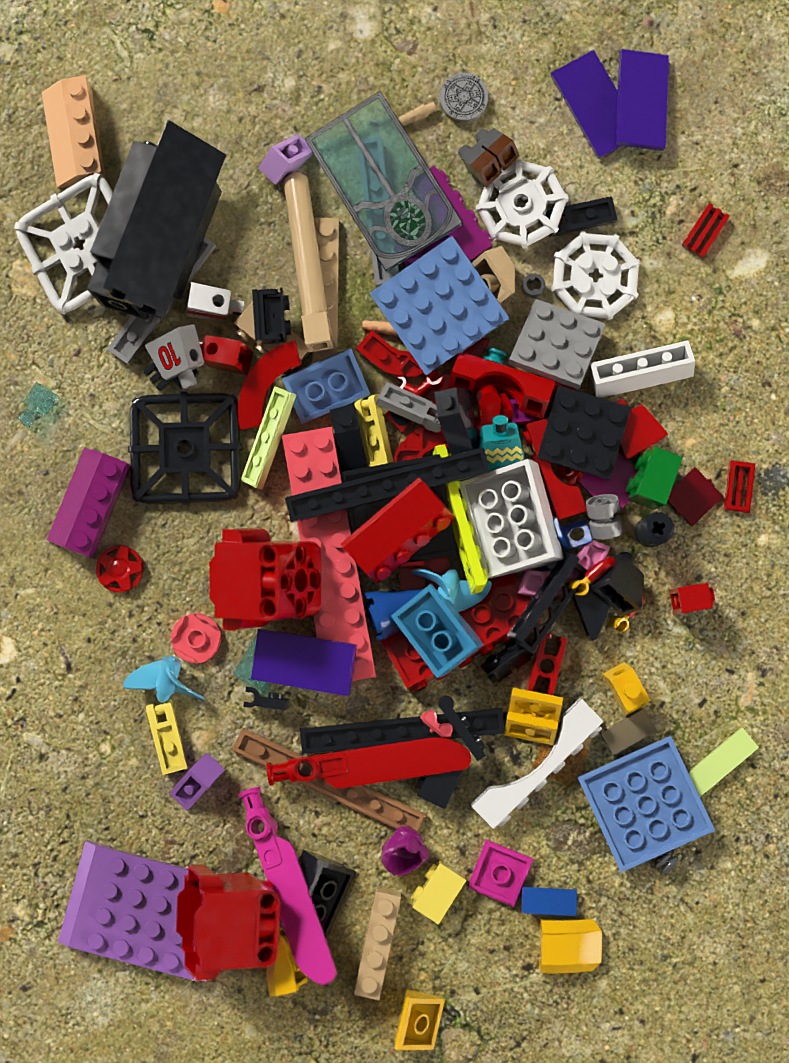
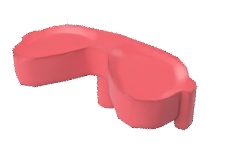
M429 710L420 716L422 721L431 728V733L436 732L446 739L452 736V725L449 723L439 724L434 710Z

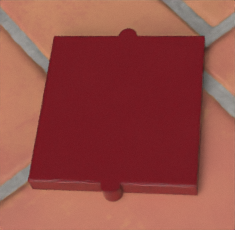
M694 467L672 488L667 502L675 509L676 514H680L691 526H694L724 496L711 484V479H707Z

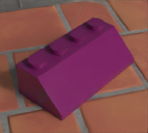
M84 447L46 540L94 558L130 471V465L107 454Z

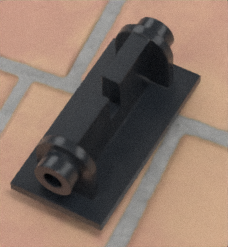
M510 641L505 649L498 654L489 656L485 663L481 665V668L492 683L496 681L499 683L513 673L508 666L509 664L513 663L515 668L518 669L530 661L534 653L529 654L514 641Z

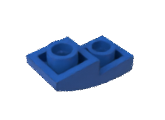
M522 887L521 913L576 916L577 890Z

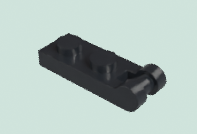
M612 196L565 206L561 217H565L566 223L558 224L559 230L556 234H549V237L616 223L617 215ZM553 209L547 210L544 216L550 219Z
M442 696L438 701L440 709L477 761L481 760L486 756L483 750L487 747L478 735L473 738L468 731L472 726L463 714L458 716L454 711L453 699L449 696Z

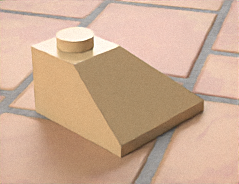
M502 246L485 251L471 263L499 304L515 293V266Z

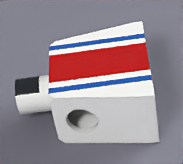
M191 282L186 316L226 321L228 314L240 316L243 313L244 301L230 299V290ZM214 302H218V303H220L222 306H221V307H217V306H215L213 303H214Z

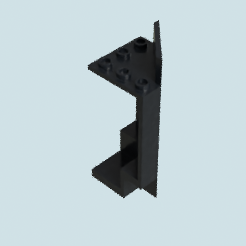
M167 120L158 146L150 141H143V143L133 141L90 250V253L98 262L87 290L102 307L148 320L149 315L164 319L172 297L180 300L182 298L222 193L216 181L227 155L170 120Z

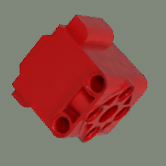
M262 528L222 529V542H214V557L209 562V599L215 605V618H222L223 630L235 631L264 627L270 620L303 618L304 616L317 614L321 609V549L317 543L312 541H271L268 531Z
M188 865V875H184V889L177 895L176 932L182 937L181 950L184 953V967L196 981L214 979L221 970L269 967L274 964L278 955L280 899L273 890L271 881H261L249 872L216 874L206 865Z

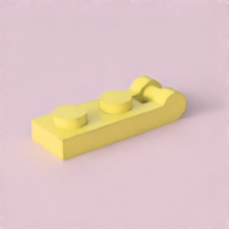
M379 394L371 395L368 399H359L354 403L368 467L393 462L382 407L376 405Z
M169 699L163 704L156 706L154 704L146 705L162 774L165 775L189 768L172 700ZM166 714L167 721L159 723L158 715Z

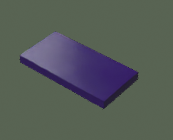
M621 49L619 52L615 145L663 151L666 148L669 55Z
M592 50L551 72L552 80L597 159L622 147L615 145L618 91L596 52Z
M258 629L251 679L350 696L357 644Z

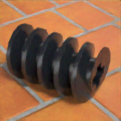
M655 512L642 518L635 527L637 541L641 545L651 548L668 542L674 533L672 519L662 512ZM655 527L657 531L653 534L651 529Z

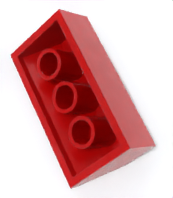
M419 477L344 540L341 546L360 568L378 584L388 578L391 572L402 563L407 562L421 547L427 545L436 534L446 529L455 517L443 501Z

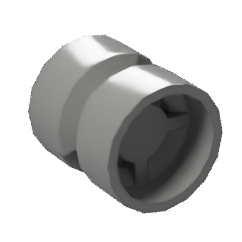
M603 494L594 496L586 501L587 514L591 519L589 521L590 531L593 538L611 539L624 532L622 517L618 515L620 513L618 496Z

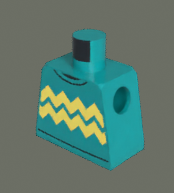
M498 415L493 418V425L481 427L478 448L484 447L490 472L525 460L516 423H508L506 416Z

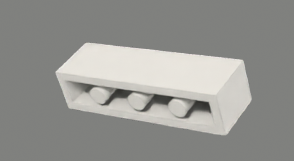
M687 340L590 363V381L595 396L604 398L693 377L695 359Z

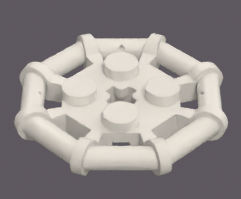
M519 158L505 171L501 169L502 173L489 186H484L479 203L475 208L476 212L480 214L493 241L499 240L521 246L522 249H527L532 243L551 233L556 234L559 230L558 224L569 198L568 194L564 193L554 174V168L551 166L544 167L522 161ZM523 172L539 176L536 180H529L523 176ZM516 173L517 177L504 184L501 182V180ZM548 182L554 194L546 195L542 185ZM495 187L499 190L498 198H496L495 202H489ZM518 198L528 199L524 208L515 206L518 204ZM555 204L550 219L544 216L547 211V205ZM490 211H498L502 220L497 225ZM538 222L544 225L536 231L527 234L526 229ZM506 226L520 229V235L505 232L504 229Z
M585 231L579 232L578 237L561 251L555 252L553 256L555 264L551 290L558 295L572 312L586 317L606 318L608 321L613 319V316L633 299L636 300L639 295L637 293L638 270L641 265L640 260L633 256L616 234L611 236L588 234ZM589 244L608 246L605 252L590 250ZM582 247L584 254H581L575 261L569 258L572 253ZM613 249L617 251L626 263L618 264L617 259L611 256ZM564 266L571 268L570 281L563 282ZM596 270L602 275V278H599L598 282H593V278L589 277V273L591 274ZM628 271L627 287L620 285L621 272ZM572 288L579 294L578 296L581 299L578 303L567 292V289ZM617 291L622 295L612 305H609L607 299ZM586 301L600 302L601 308L585 307L584 305Z

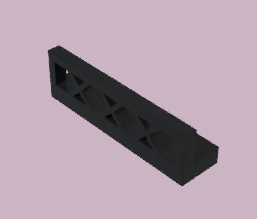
M573 553L563 554L564 559L556 563L507 634L508 638L529 654L534 653L578 589V587L567 589L570 582L566 583V579L575 568L580 572L576 580H583L585 578L584 574L588 570L578 563L580 559ZM562 587L563 598L560 602L552 603V599ZM548 607V620L545 623L538 624L539 618ZM532 628H534L535 639L529 646L524 640Z

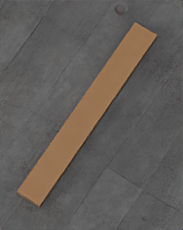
M244 727L232 749L233 752L264 767L270 762L272 765L287 763L288 759L304 757ZM302 762L300 771L303 775L309 776L313 772V767L308 762ZM321 778L307 782H298L395 829L400 826H410L419 832L426 817L425 813L366 785L339 789L334 788Z

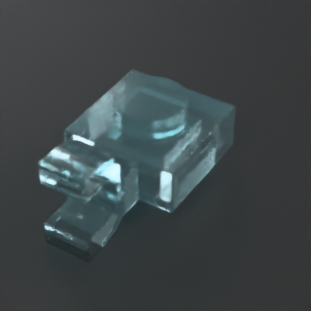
M36 382L23 400V403L28 408L17 419L23 425L30 428L38 414L46 417L59 396Z

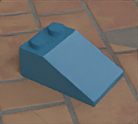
M432 584L428 585L391 615L437 678L448 674L484 645L469 624Z

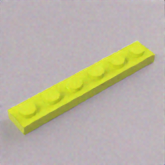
M445 444L435 446L432 455L440 454V458L451 456V453H447ZM460 482L448 483L445 486L449 510L455 517L452 521V528L471 594L481 593L488 578L485 568H481L479 561L481 557L479 546L474 544L473 525L471 521L467 520L465 514L467 506L465 499L460 497Z

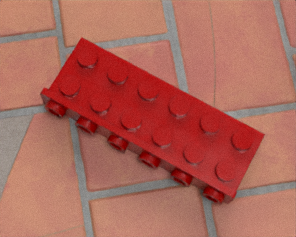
M517 573L491 579L492 585L487 596L473 607L458 612L484 644L458 665L459 668L469 665L472 662L471 658L479 654L481 656L489 654L495 649L494 646L500 642L506 644L512 641L507 637V634L532 600L530 596L517 593L521 583ZM402 631L381 641L409 692L414 690L417 693L428 686L427 683L435 678L441 680L450 674L449 672L445 676L437 678Z

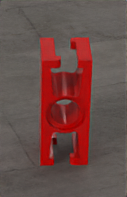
M547 633L536 648L526 690L533 691L537 676L539 675L548 678L546 694L553 696L568 638L556 636L555 641H558L559 644L555 656L545 655L546 638L551 639L552 634ZM546 658L553 665L549 673H543L539 667L540 662Z

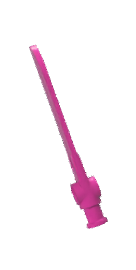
M261 788L247 789L239 794V798L243 799L247 811L245 815L247 820L246 832L254 840L266 879L271 881L273 890L279 896V917L294 960L301 971L312 981L319 984L330 983L336 976V968L294 847L289 841L277 836V822L270 816L268 807H264L260 796ZM261 821H263L265 825L264 831L262 833H260L259 831V824Z

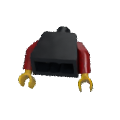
M621 552L615 557L604 558L584 574L585 578L583 580L575 579L569 584L571 589L579 585L580 588L575 595L581 596L587 594L589 584L592 583L591 589L621 615V617L612 616L609 620V626L619 632L627 631L629 628V617L632 618L642 608L645 600L643 592L644 575L633 564L634 557L629 552Z

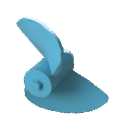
M413 569L411 571V574L438 584L437 591L457 612L473 607L487 596L492 585L491 581L488 580L481 593L471 594L467 580H460L455 569L448 570L442 577L423 569Z
M164 656L162 660L138 668L127 676L123 684L125 689H155L157 691V699L161 703L166 702L171 694H174V691L200 700L205 698L190 690L178 680L182 661L174 656Z

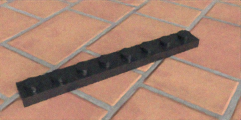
M483 447L285 497L290 521L294 523L396 497L419 477L430 488L488 474L490 469Z
M502 708L456 712L458 716L463 714L472 726L468 731L473 737L477 735L505 734ZM436 714L439 724H451L444 714ZM420 716L300 728L302 754L366 748L442 737L436 732L431 733V728L422 721ZM452 726V736L449 739L461 738Z

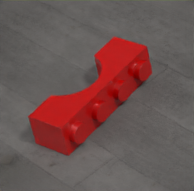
M460 352L451 373L448 389L456 387L468 389L474 395L481 386L489 384L511 395L516 400L520 412L544 419L556 381Z
M548 418L526 424L525 432H522L526 446H531L533 452L530 460L537 462L539 465L552 517H557L558 521L585 513L587 510L580 488L564 484L553 473L551 463L536 459Z

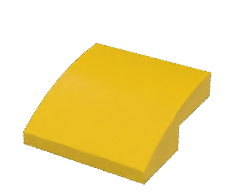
M513 688L504 735L554 746L563 698Z

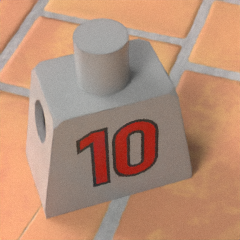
M194 324L178 327L145 344L147 351L165 380L178 377L183 389L197 384L192 370L202 366L204 359Z

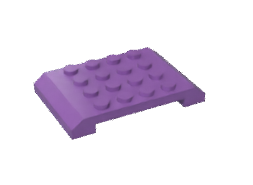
M85 841L58 942L78 950L195 980L184 967V953L181 950L182 937L176 932L177 895L184 889V875H188V868L113 849L112 846Z

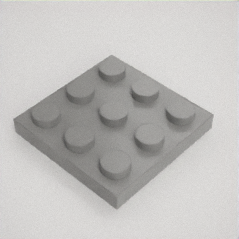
M535 299L508 364L579 390L606 323Z

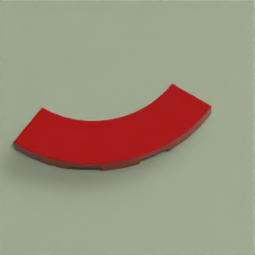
M296 340L279 345L267 352L248 373L243 383L238 403L240 430L261 425L265 414L267 393L271 385L284 372L301 365Z

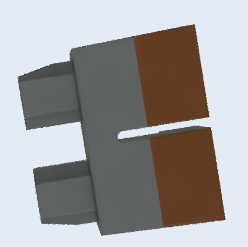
M492 128L490 131L481 129L476 134L475 140L477 143L472 148L464 145L458 151L468 173L474 174L485 187L489 186L502 173L501 169L505 171L520 157L514 141L495 128Z

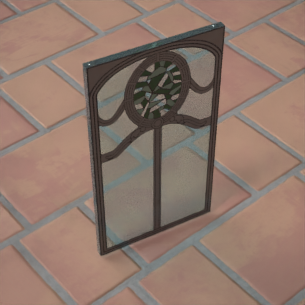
M381 91L304 138L386 272L464 224Z

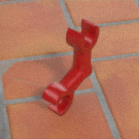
M436 369L427 375V380L419 387L407 383L403 376H396L400 382H403L400 388L420 397H423L432 388H439L444 384L443 377L435 382L432 381L438 374Z

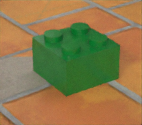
M655 446L644 451L642 455L639 454L634 464V469H637L634 479H629L625 492L629 493L627 499L652 510L665 506L683 457Z

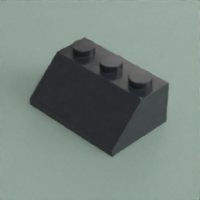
M303 850L298 861L325 939H327L356 871L320 854ZM279 917L280 927L283 929V926H282V923H281V920H280V917Z

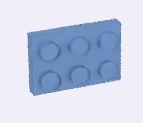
M351 348L281 377L287 391L296 394L293 406L301 424L329 413L330 409L343 407L370 395Z

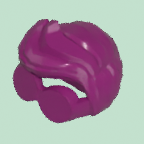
M410 826L398 827L396 832L382 846V864L386 871L393 876L407 875L422 866L429 858V851L423 845L421 834Z

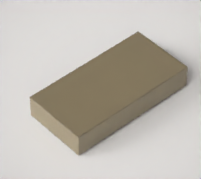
M643 708L603 730L600 734L611 754L615 755L656 732L657 729L647 711Z

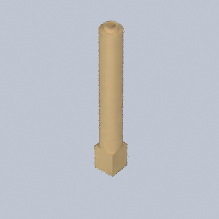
M292 172L283 180L302 309L301 318L304 339L310 353L333 349L334 346L327 313L308 177L300 172Z

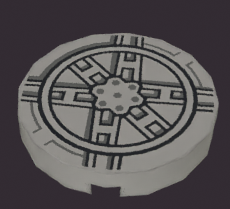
M457 73L450 76L443 83L440 90V106L443 113L459 123H469L478 119L488 104V90L485 83L478 76L471 73Z

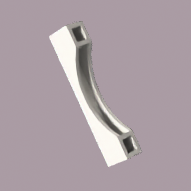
M579 698L562 714L556 742L544 761L528 775L516 781L503 785L489 786L471 803V806L493 829L497 825L502 827L511 818L509 813L515 807L518 810L522 808L529 800L527 796L533 790L538 792L547 783L545 778L551 772L554 774L559 772L566 764L564 760L570 754L575 756L584 747L582 742L588 736L593 738L601 731L602 727L600 724L604 721Z

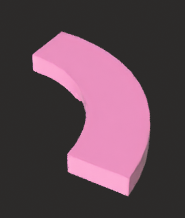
M593 540L592 543L582 546L576 556L580 559L578 563L585 569L590 570L596 563L607 557L610 546ZM574 568L567 577L566 583L575 580L580 572ZM524 570L517 593L534 597L551 571ZM562 587L555 596L563 594Z

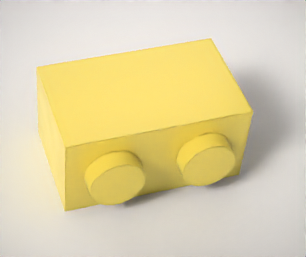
M440 860L437 865L432 863L425 874V877L428 878L423 887L418 885L411 896V899L414 900L412 907L438 925L466 882L465 876Z

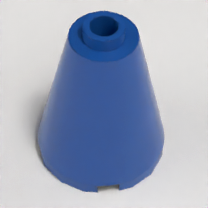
M424 589L364 593V597L370 599V601L365 602L371 627L379 633L375 635L377 642L383 641L401 631L391 615Z

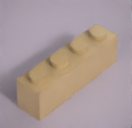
M379 887L375 889L354 995L376 1000L380 999L401 892Z

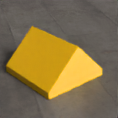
M406 989L395 1036L396 1050L434 1049L445 1001L444 998Z

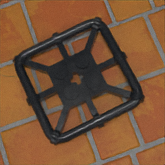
M181 391L180 394L134 397L130 408V446H128V453H130L132 498L136 502L140 501L146 504L182 503L183 505H190V503L225 502L233 498L236 499L239 496L238 492L241 486L240 451L243 450V444L240 443L236 396L226 393L188 394L187 391ZM222 403L205 422H188V404ZM180 404L181 422L163 423L145 405ZM229 409L230 443H210V427ZM140 410L159 427V445H140ZM183 441H187V444L192 446V449L186 455H183V452L178 450V446H182ZM210 451H230L231 486L211 469ZM159 452V469L141 487L140 453ZM181 473L182 493L147 494L165 474ZM189 473H207L225 492L190 493Z

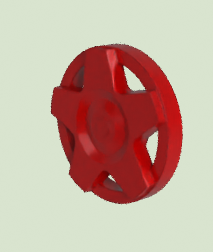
M116 545L106 549L99 556L96 563V575L99 582L106 589L118 593L127 592L136 587L141 581L144 572V565L140 555L132 548L123 545ZM118 550L115 556L108 555L109 553ZM130 552L136 557L138 562L130 560ZM101 565L106 569L103 575L101 574ZM138 573L137 578L131 584V575ZM117 582L120 588H114L109 585Z

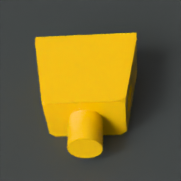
M625 662L602 674L624 716L635 712L649 703L650 698L637 674Z

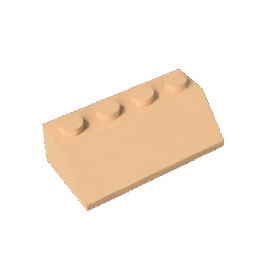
M85 75L61 79L42 92L57 188L70 187L94 173L102 174L106 180L91 85Z

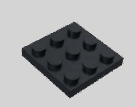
M558 386L536 459L609 481L631 407Z

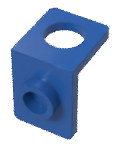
M557 517L553 518L559 542H561L565 551L593 542L585 519L562 527ZM576 528H581L585 532L583 539L579 541H574L570 537L571 532Z

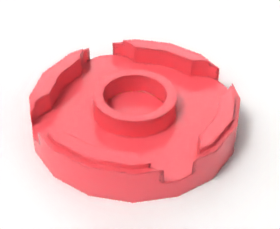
M200 613L189 614L180 618L173 627L171 633L173 649L176 655L184 661L190 663L206 662L219 651L222 642L221 630L217 622L211 617Z

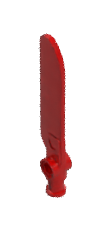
M433 737L288 759L287 763L272 765L270 762L266 764L269 786L282 781L290 780L291 783L321 778L334 788L340 789L464 770L471 764V754L466 747L451 739ZM302 762H308L312 765L313 772L311 775L307 776L301 773L300 765ZM286 771V773L276 774V772Z

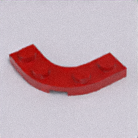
M373 330L356 347L358 353L379 370L389 375L403 376L404 378L425 375L409 351L394 348Z
M424 426L417 428L401 442L395 452L393 462L421 458L434 450L435 446L445 444L446 449H449L443 431L440 430L435 433L427 430Z

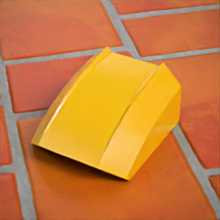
M540 917V973L593 971L601 963L602 930L594 919Z
M281 927L278 935L277 959L274 964L266 967L269 996L297 992L301 985L308 982L307 976L301 971L294 960L284 929Z

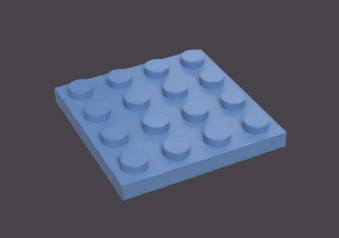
M453 236L369 293L426 377L509 320L508 315Z
M671 736L577 777L620 872H624L715 831Z

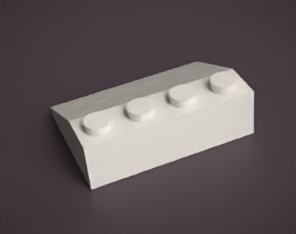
M525 459L491 471L488 474L460 482L462 497L465 499L468 520L473 525L474 543L480 549L481 557L479 561L481 568H485L488 579L541 567L564 559L537 462Z

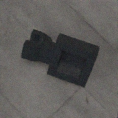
M246 687L245 692L253 693L255 699L253 702H244L243 707L259 706L288 710L289 700L283 699L284 694L269 692L268 697L260 696L256 688Z

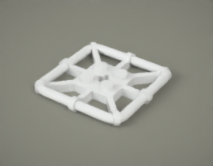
M94 173L60 194L55 193L51 195L50 200L24 215L19 222H15L14 228L16 229L18 240L32 265L31 271L33 275H37L50 303L57 313L60 314L73 311L94 298L87 290L71 300L77 277L87 270L93 275L98 262L90 253L100 227L94 214L100 192L102 191L108 204L113 194L110 185L103 178L102 174ZM91 187L85 212L72 219L65 202ZM55 208L58 209L65 224L52 232L28 226ZM26 232L49 238L57 254L41 262ZM78 239H85L86 241L83 244V250L76 248ZM62 262L67 272L61 298H59L46 273L48 269Z

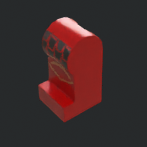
M489 384L481 386L476 393L479 403L478 417H475L477 435H480L481 427L493 425V418L500 415L501 399L497 389Z

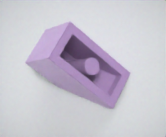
M297 134L272 146L258 169L265 174L268 180L277 185L283 182L288 174L296 172L313 155V152L307 142Z

